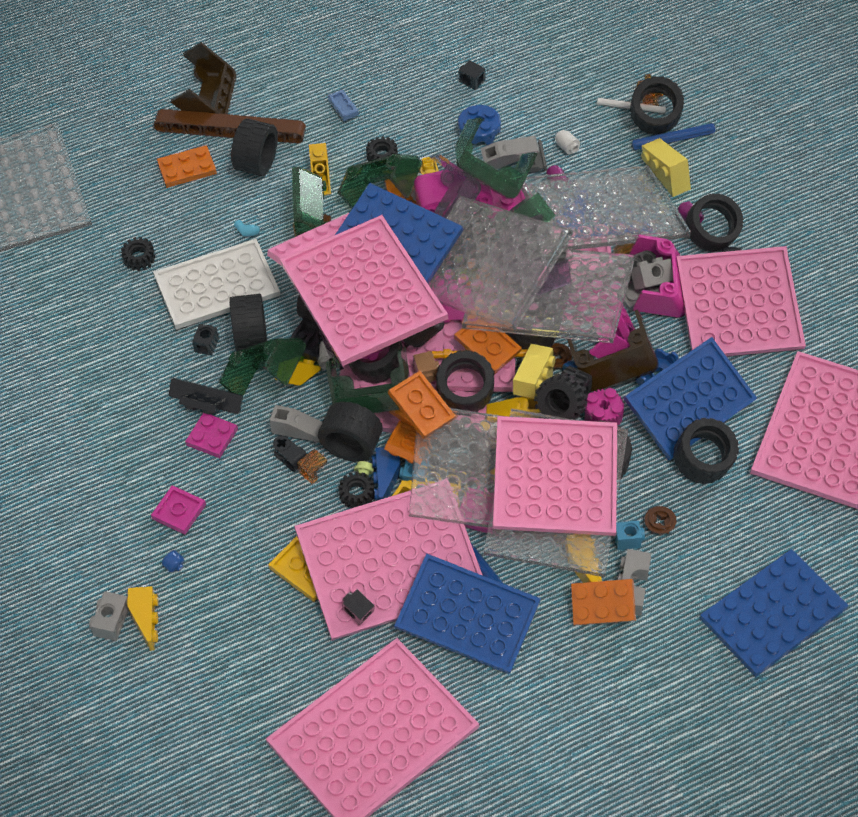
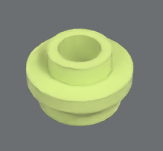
M365 461L357 462V465L354 467L355 472H359V475L363 472L366 477L373 474L374 469L371 463Z

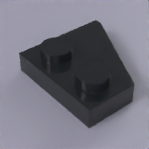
M303 318L286 342L285 349L317 362L320 341V328L317 323Z

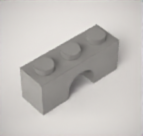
M627 549L626 557L622 556L620 566L624 571L623 574H619L618 580H647L652 553ZM634 585L636 615L641 616L646 588Z

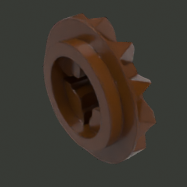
M554 343L550 347L553 348V356L560 355V359H555L554 370L562 368L563 364L572 360L571 350L566 345Z
M656 506L647 511L644 522L646 529L651 530L652 534L658 533L661 536L665 533L669 534L670 531L675 529L677 519L674 512L669 508ZM657 518L664 520V526L661 523H657Z

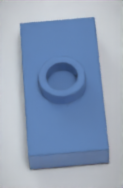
M343 89L328 95V101L343 121L359 115L358 109Z

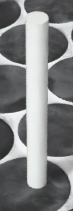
M598 98L597 105L630 109L631 102ZM641 104L643 111L665 114L666 107Z

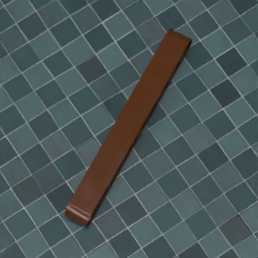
M170 109L158 110L153 124L154 129L159 132L234 138L239 124L248 118L273 124L278 132V142L296 144L303 141L306 129L305 123L299 120Z

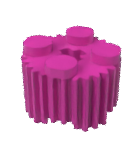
M612 388L589 393L586 399L588 403L585 407L584 420L595 422L602 420L620 425L624 412L623 399Z

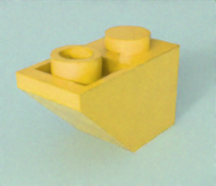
M288 356L287 359L280 358L275 380L300 386L319 372L321 366L314 365L315 361L303 359V362L298 361L299 358Z

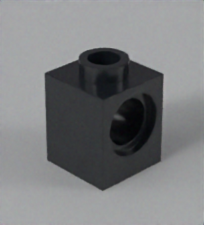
M470 60L459 69V82L474 90L486 81L485 68Z
M199 324L192 340L195 353L213 355L219 340L217 327Z
M358 589L353 593L350 591L343 598L342 609L359 625L375 610V605Z

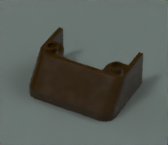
M200 42L183 53V56L195 65V78L202 82L199 96L191 89H188L171 99V103L182 111L228 114L236 81V72L232 66Z
M638 309L634 310L640 328L630 332L628 336L630 347L594 360L593 355L588 350L578 351L570 335L566 337L577 369L592 375L590 393L614 388L657 370L659 362L645 322Z

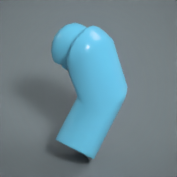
M237 220L234 223L235 228L244 237L258 235L260 232V228L257 225H244L241 220Z

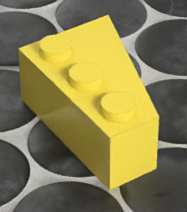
M660 138L642 145L641 157L672 197L691 189L687 158Z
M535 344L530 345L513 379L514 395L533 399L538 395L535 392L540 387L539 385L553 376L555 364L553 348Z

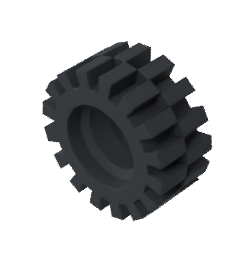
M381 136V139L379 137H375L376 140L371 139V143L368 142L366 146L368 163L373 167L377 165L378 169H380V166H383V169H386V166L391 167V163L394 165L398 159V149L393 139L390 141V137L385 139L384 136ZM378 151H387L386 154H377Z
M134 237L133 241L129 239L127 240L128 244H123L124 247L121 248L124 265L128 269L131 267L133 271H135V268H137V271H141L140 268L146 270V266L151 267V263L155 262L154 248L152 242H148L147 238L143 240L142 237H139V240ZM136 252H145L141 256H132Z
M351 472L349 477L345 475L343 480H340L338 487L339 496L342 504L345 503L347 508L350 505L352 509L371 503L375 497L373 480H371L369 475L366 477L363 472L361 475H359V472H355L356 475H353ZM353 487H362L364 492L359 495L350 494L349 490Z

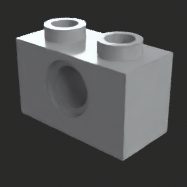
M660 257L652 259L650 264L647 261L636 263L637 267L630 269L635 290L673 281V268L670 259L663 260Z
M104 591L102 598H99L97 601L95 616H92L89 622L93 636L113 641L118 640L129 611L127 596Z

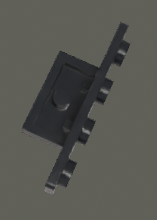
M177 378L171 379L168 394L170 397L180 399L179 404L185 405V408L190 410L201 409L206 414H214L219 410L238 414L241 411L243 395Z

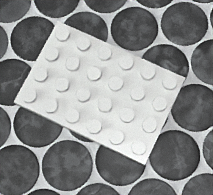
M257 239L153 272L176 330L229 313V298L233 296L260 293L262 301L281 296Z

